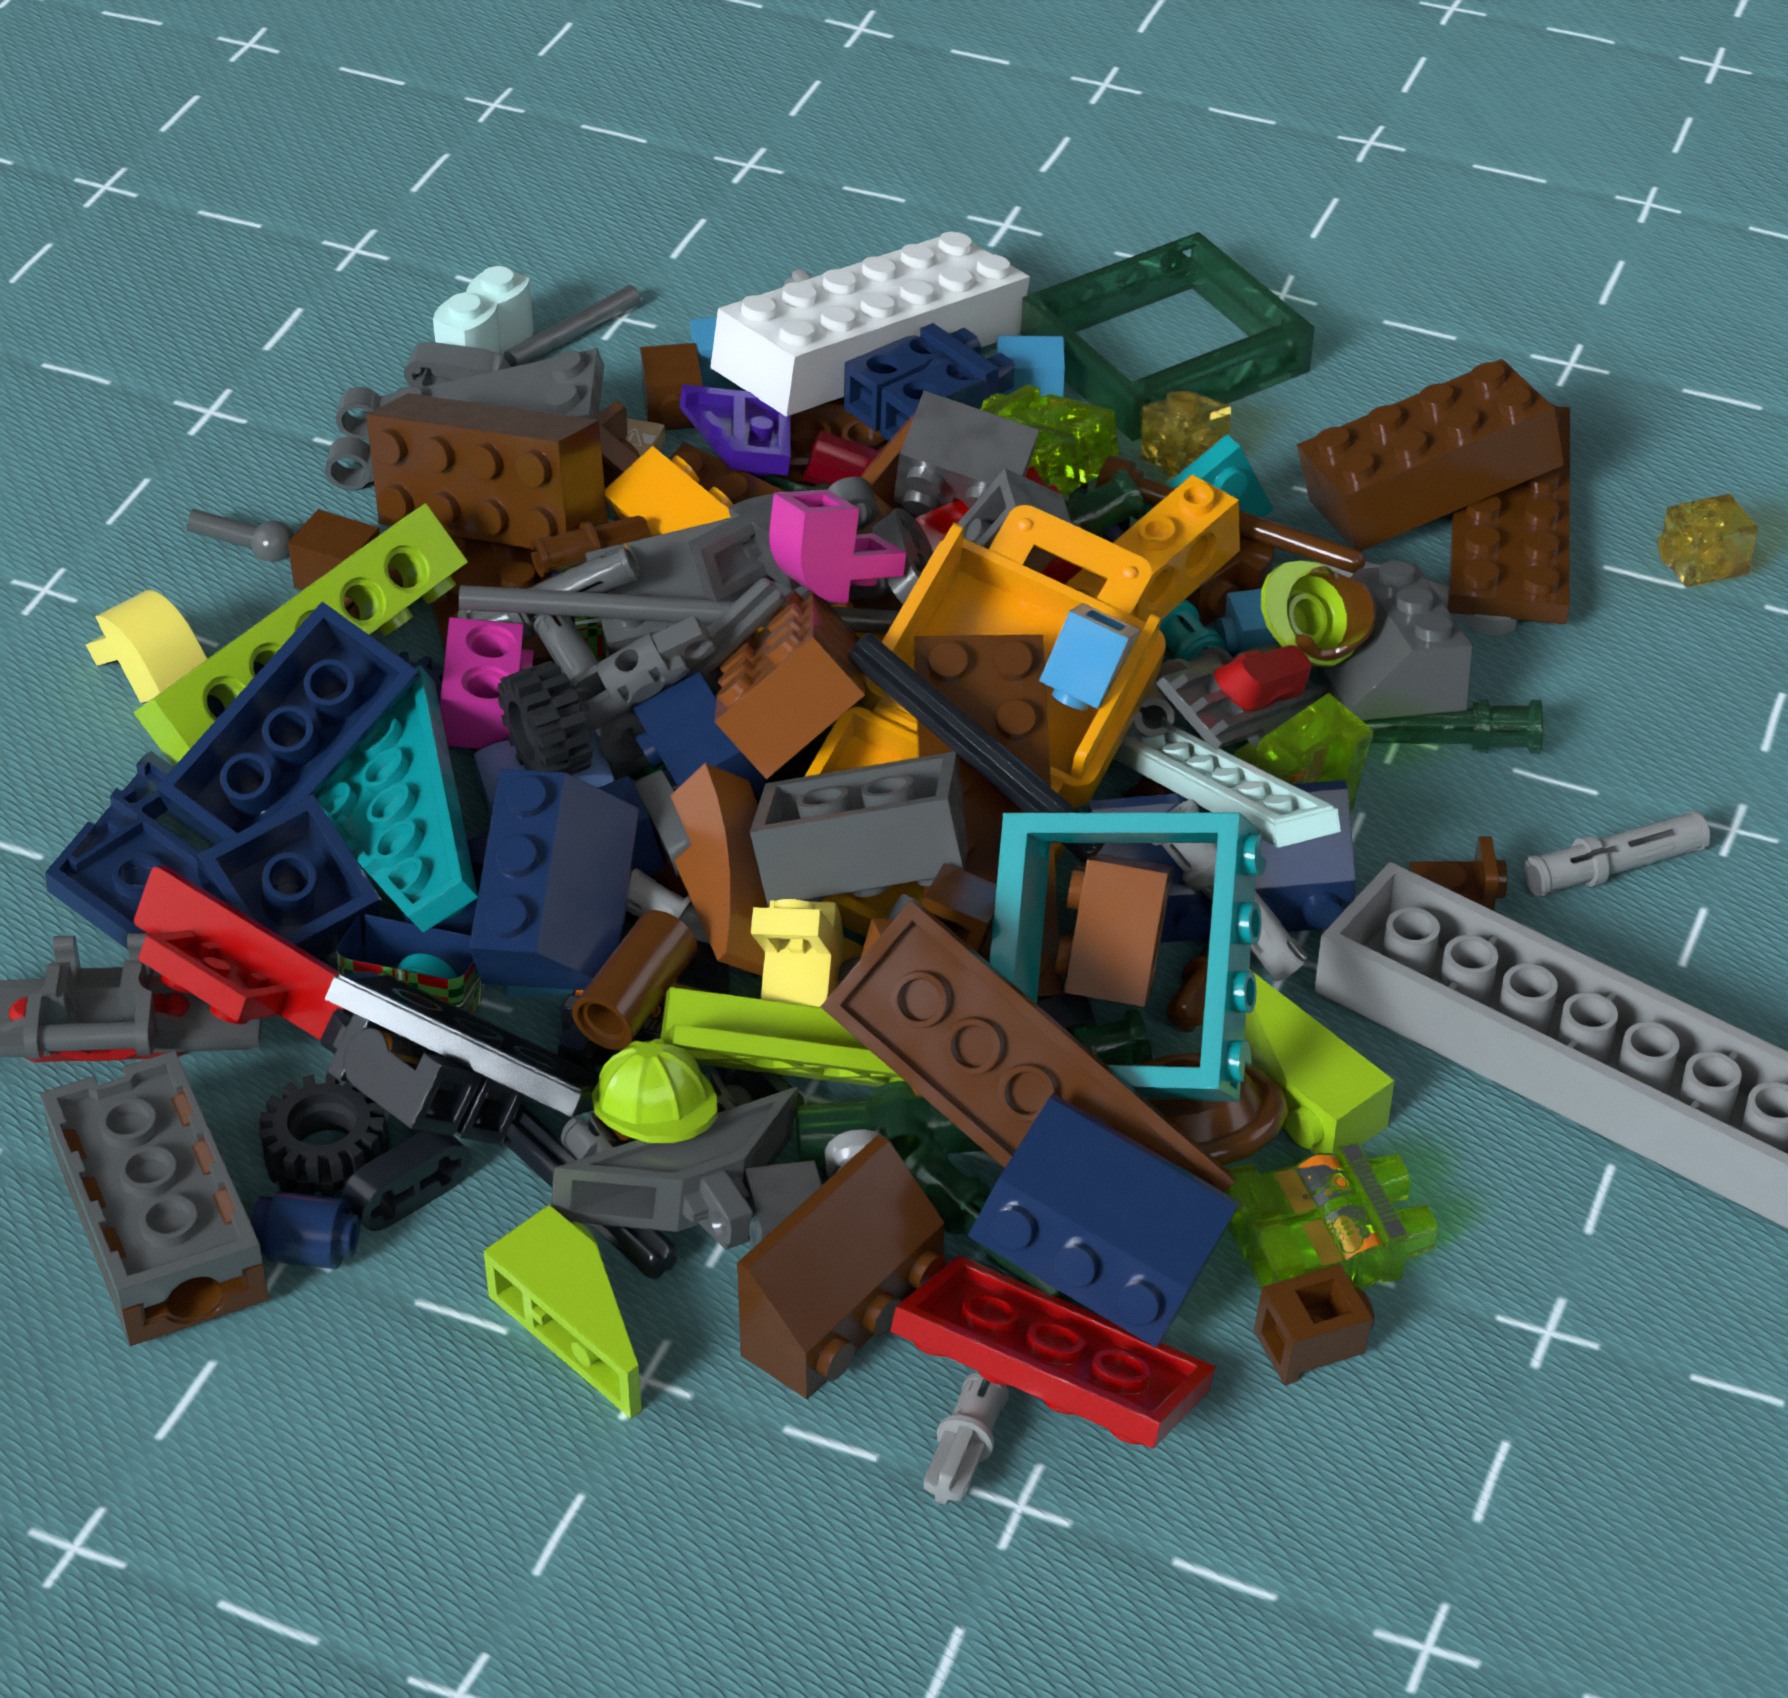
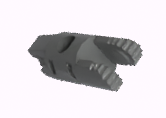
M691 616L670 627L665 626L650 632L570 680V690H575L579 697L577 705H580V711L584 710L587 719L584 722L585 728L591 733L680 681L682 677L690 672L692 667L715 652L714 642L702 622L697 617Z

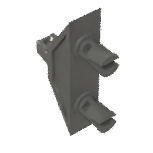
M710 1072L709 1081L717 1095L718 1118L706 1132L693 1139L676 1143H646L635 1140L619 1146L603 1125V1121L595 1113L589 1112L588 1130L573 1117L562 1130L561 1142L573 1153L577 1160L554 1167L551 1207L570 1222L576 1221L579 1223L640 1229L650 1228L679 1232L700 1224L725 1250L745 1244L750 1241V1218L753 1217V1211L748 1205L749 1192L744 1185L745 1168L772 1165L792 1138L798 1086L739 1105L738 1101L724 1086L721 1078L716 1073Z

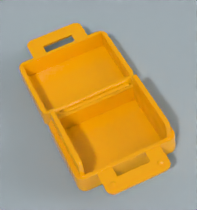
M1020 505L1009 512L989 549L965 539V527L953 523L944 540L936 547L882 641L884 645L912 669H914V636L1043 635L1044 663L1046 666L1069 611L1081 603H1085L1141 630L1109 692L1098 709L1090 705L1087 710H1079L1067 706L1052 696L1054 688L1046 685L1051 788L1074 808L1081 807L1087 804L1093 797L1161 669L1166 648L1164 635L1159 630L1162 618L1151 614L1148 620L1144 622L1131 615L1151 578V565L1144 557L1030 505ZM1036 546L1107 579L1097 599L1023 566L1032 547ZM864 674L865 696L862 697L865 708H850L837 719L804 777L918 758L916 718ZM1054 843L1055 866L1065 849L1061 843ZM917 881L891 885L885 892L870 897H856L852 892L826 896L821 902H836L840 911L842 926L866 937L871 918H886L902 893L922 904L923 889L921 885L917 884ZM843 937L844 961L852 957H860L863 946Z

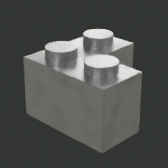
M924 390L900 452L893 501L902 504L905 510L915 516H921L943 505L953 503L957 499L963 500L964 504L971 508L1004 468L1023 477L1026 476L1034 454L1039 430Z

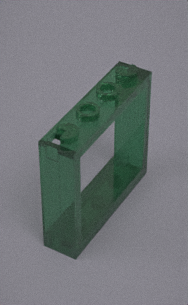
M1200 232L1022 297L1021 336H1063L1064 381L1132 442L1308 373L1311 369L1315 327ZM1191 249V256L1188 257L1183 251ZM1193 289L1249 337L1131 382L1076 332Z

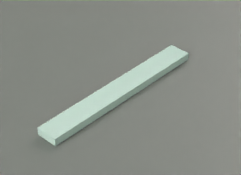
M1133 720L1113 758L1188 800H1194L1196 804L1211 812H1240L1260 830L1259 834L1262 835V840L1277 848L1341 832L1338 809L1333 807V805L1221 749L1215 750L1205 741L1167 722L1168 732L1163 735L1150 737L1142 734L1137 729Z

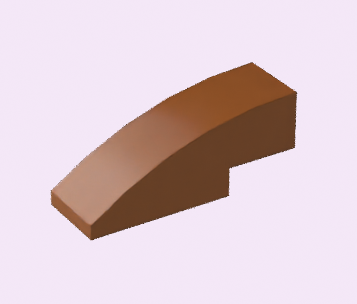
M704 763L670 795L691 842V845L674 862L717 961L763 976L765 951L751 935L753 907H770V905H767L750 835L758 804L749 780Z

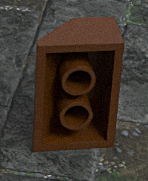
M879 1134L737 1262L740 1354L743 1358L805 1399H808L827 1380L834 1381L838 1379L849 1367L854 1354L874 1335L877 1337L882 1336L891 1328L896 1306L946 1266V1257L944 1256V1221L889 1140Z

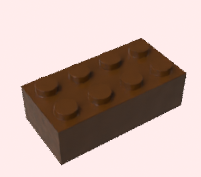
M1503 359L1482 363L1473 368L1469 373L1442 384L1427 386L1414 396L1392 405L1377 407L1366 416L1340 427L1327 428L1319 432L1316 437L1297 444L1309 501L1353 549L1359 551L1564 465L1555 408Z
M407 393L366 414L379 524L392 526L426 503L448 535L530 548L531 540L577 530L582 522L589 521L593 526L608 523L599 420Z

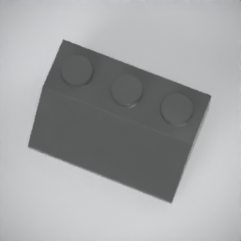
M1388 561L1376 568L1358 569L1350 578L1365 584L1372 593V598L1376 605V619L1374 620L1373 630L1368 639L1358 646L1351 656L1332 667H1315L1347 721L1467 711L1472 644L1417 564H1409L1403 561Z
M953 751L766 783L750 835L767 905H770V900L777 901L781 899L821 902L826 896L852 892L856 897H870L885 892L891 885L917 881V884L921 886H931L943 863L965 871L969 847L958 754Z

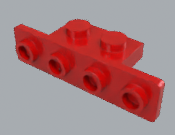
M167 866L152 868L134 917L135 925L150 934L145 937L138 960L160 973V980L166 986L180 992L192 993L211 1005L210 1012L223 1021L241 1025L247 1024L249 1020L280 1015L320 1040L333 1012L337 1008L344 1009L325 999L333 978L344 974Z

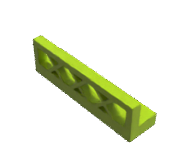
M670 987L666 991L661 1040L684 1048L693 1055L697 1064L914 1092L907 1082L821 1007Z

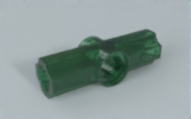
M905 1081L890 1082L876 1088L869 1095L868 1100L796 1105L795 1109L799 1162L815 1160V1164L825 1163V1149L829 1141L844 1132L862 1129L875 1131L885 1136L910 1172L927 1166L934 1158V1155L985 1151L923 1096H916L911 1086Z

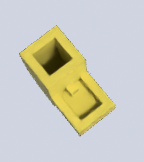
M145 590L95 616L104 635L85 644L96 666L115 660L119 661L140 703L151 700L207 659L196 636L182 614L166 597L153 590Z
M781 899L777 901L770 900L769 908L753 907L751 935L765 951L761 999L820 1007L838 986L839 969L844 961L843 927L837 903Z

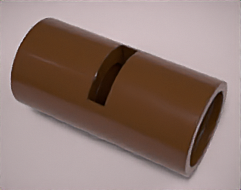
M651 910L642 914L573 1004L572 1016L574 1022L588 1039L604 1048L613 1050L624 1049L631 1043L661 1003L666 991L675 984L695 957L698 949L697 941L689 927L674 915L664 911Z

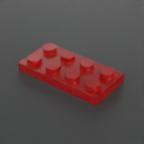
M960 1255L896 1306L890 1332L914 1342L915 1346L924 1353L953 1359L977 1370L989 1382L1005 1386L1011 1385L1042 1399L1049 1408L1056 1412L1078 1415L1109 1429L1121 1441L1137 1445L1143 1444L1152 1449L1210 1391L1216 1369L1214 1365L1161 1342L1155 1348L1108 1319Z

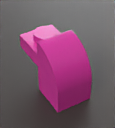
M829 490L779 492L773 494L769 541L776 564L785 575L829 602L848 604L850 584L873 586L878 584L879 578L904 576L906 552L874 533L856 535L859 508Z

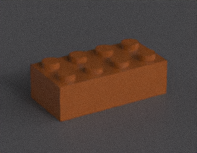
M796 590L784 596L786 599L785 603L770 617L772 621L755 636L750 635L725 659L719 668L721 677L718 680L714 722L766 779L865 696L864 673L854 666L848 658L851 648L860 638L825 599L810 590H807L801 596Z

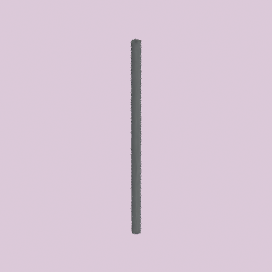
M460 585L459 610L680 622L695 616L702 624H712L736 602ZM832 607L855 633L887 634L900 610ZM769 618L760 627H766L772 620Z

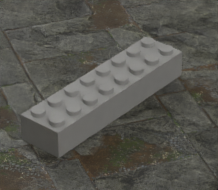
M1390 861L1321 935L1314 992L1788 1229L1787 1051Z

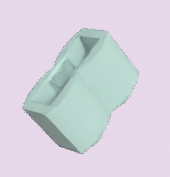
M493 266L485 269L469 283L466 292L453 295L438 307L433 316L435 342L484 349L504 357L505 351L533 336L530 277L503 266Z

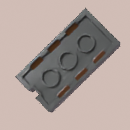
M176 1051L121 1067L122 1078L100 1085L97 1084L95 1077L92 1076L40 1092L52 1149L130 1346L269 1300L260 1244Z

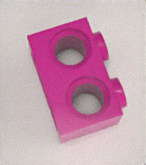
M449 617L440 710L448 746L482 749L491 744L508 740L507 736H510L508 727L503 725L501 715H504V711L498 703V697L501 696L498 691V683H501L500 679L502 677L532 667L534 650L521 649L523 624Z

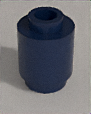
M278 1191L274 1197L260 1196L255 1203L250 1222L260 1244L261 1254H266L269 1262L334 1270L340 1267L344 1256H354L360 1234L359 1216L350 1214L349 1203L346 1199Z

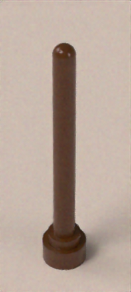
M1110 455L1100 470L1095 488V496L1099 500L1121 506L1124 502L1133 504L1136 500L1156 506L1176 488L1144 478V472L1136 469L1135 462ZM1239 510V532L1241 536L1349 573H1355L1358 569H1363L1365 566V556L1359 550Z

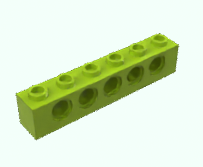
M425 503L133 713L170 763L175 766L217 719L208 708V694L217 697L226 709L256 676L253 669L254 661L265 666L322 601L368 635L379 629L385 637L413 617L407 607L418 598L422 597L428 605L453 588L456 583L450 575L468 561ZM388 565L393 566L399 571L403 579V587L396 585L389 576ZM344 597L350 598L358 606L360 612L359 620L347 612L344 605Z

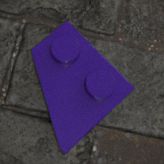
M682 384L679 408L730 470L745 471L754 476H768L770 474L788 476L791 457L790 416H784L748 391Z

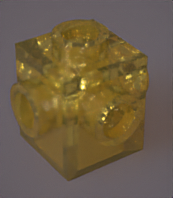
M1190 391L1170 392L1167 394V399L1143 406L1140 459L1162 467L1165 474L1176 477L1225 435H1229L1231 406Z
M1730 493L1667 507L1663 533L1658 537V552L1662 562L1673 570L1686 588L1749 573L1758 527Z

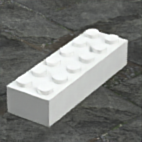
M945 232L940 237L918 244H908L900 250L878 257H868L863 262L841 269H831L822 275L801 282H791L782 288L761 295L747 296L742 301L718 308L711 368L744 390L751 392L761 401L787 417L844 397L846 361L907 336L916 335L920 337V328L931 323L936 324L949 334L964 327L977 336L981 348L996 343L997 336H1016L1020 334L1030 276L1011 266L1006 258L991 254L972 243L971 238L958 232Z

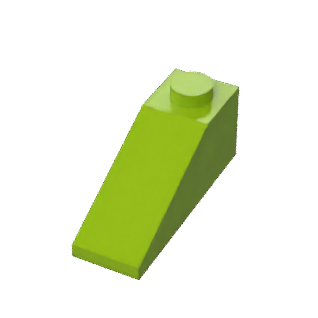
M1254 973L1257 987L1256 1003L1252 1013H1246L1244 1040H1247L1250 1045L1252 1062L1255 1067L1264 1070L1284 1088L1288 1118L1282 1128L1289 1133L1294 1142L1305 1149L1311 1150L1316 1155L1336 1156L1339 1161L1346 1156L1341 1147L1357 1144L1359 1147L1388 1127L1395 1080Z
M548 1205L483 1251L488 1296L625 1415L632 1419L642 1411L639 1365L602 1262L598 1244L594 1236L583 1224L576 1221L571 1223L553 1207Z

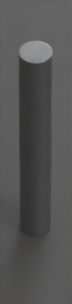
M628 285L504 352V359L510 364V367L531 363L637 306L641 301L640 294L634 286Z

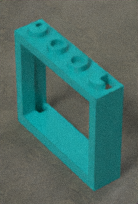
M1240 812L1003 813L990 964L1037 1004L1051 843H1217L1200 1068L1107 1066L1145 1099L1239 1102L1241 1082H1244L1245 1065H1251L1250 1045L1247 1040H1244L1246 1013H1252L1254 1010L1257 995L1255 975L1252 971H1249L1251 944L1258 943L1262 928L1261 910L1259 904L1254 902L1256 876H1262L1266 867V859L1261 856L1262 835L1259 834L1260 830Z

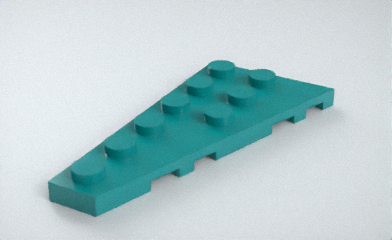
M419 665L415 668L420 674L418 679L318 791L315 797L356 861L424 933L442 920H448L459 915L470 902L478 898L435 681Z

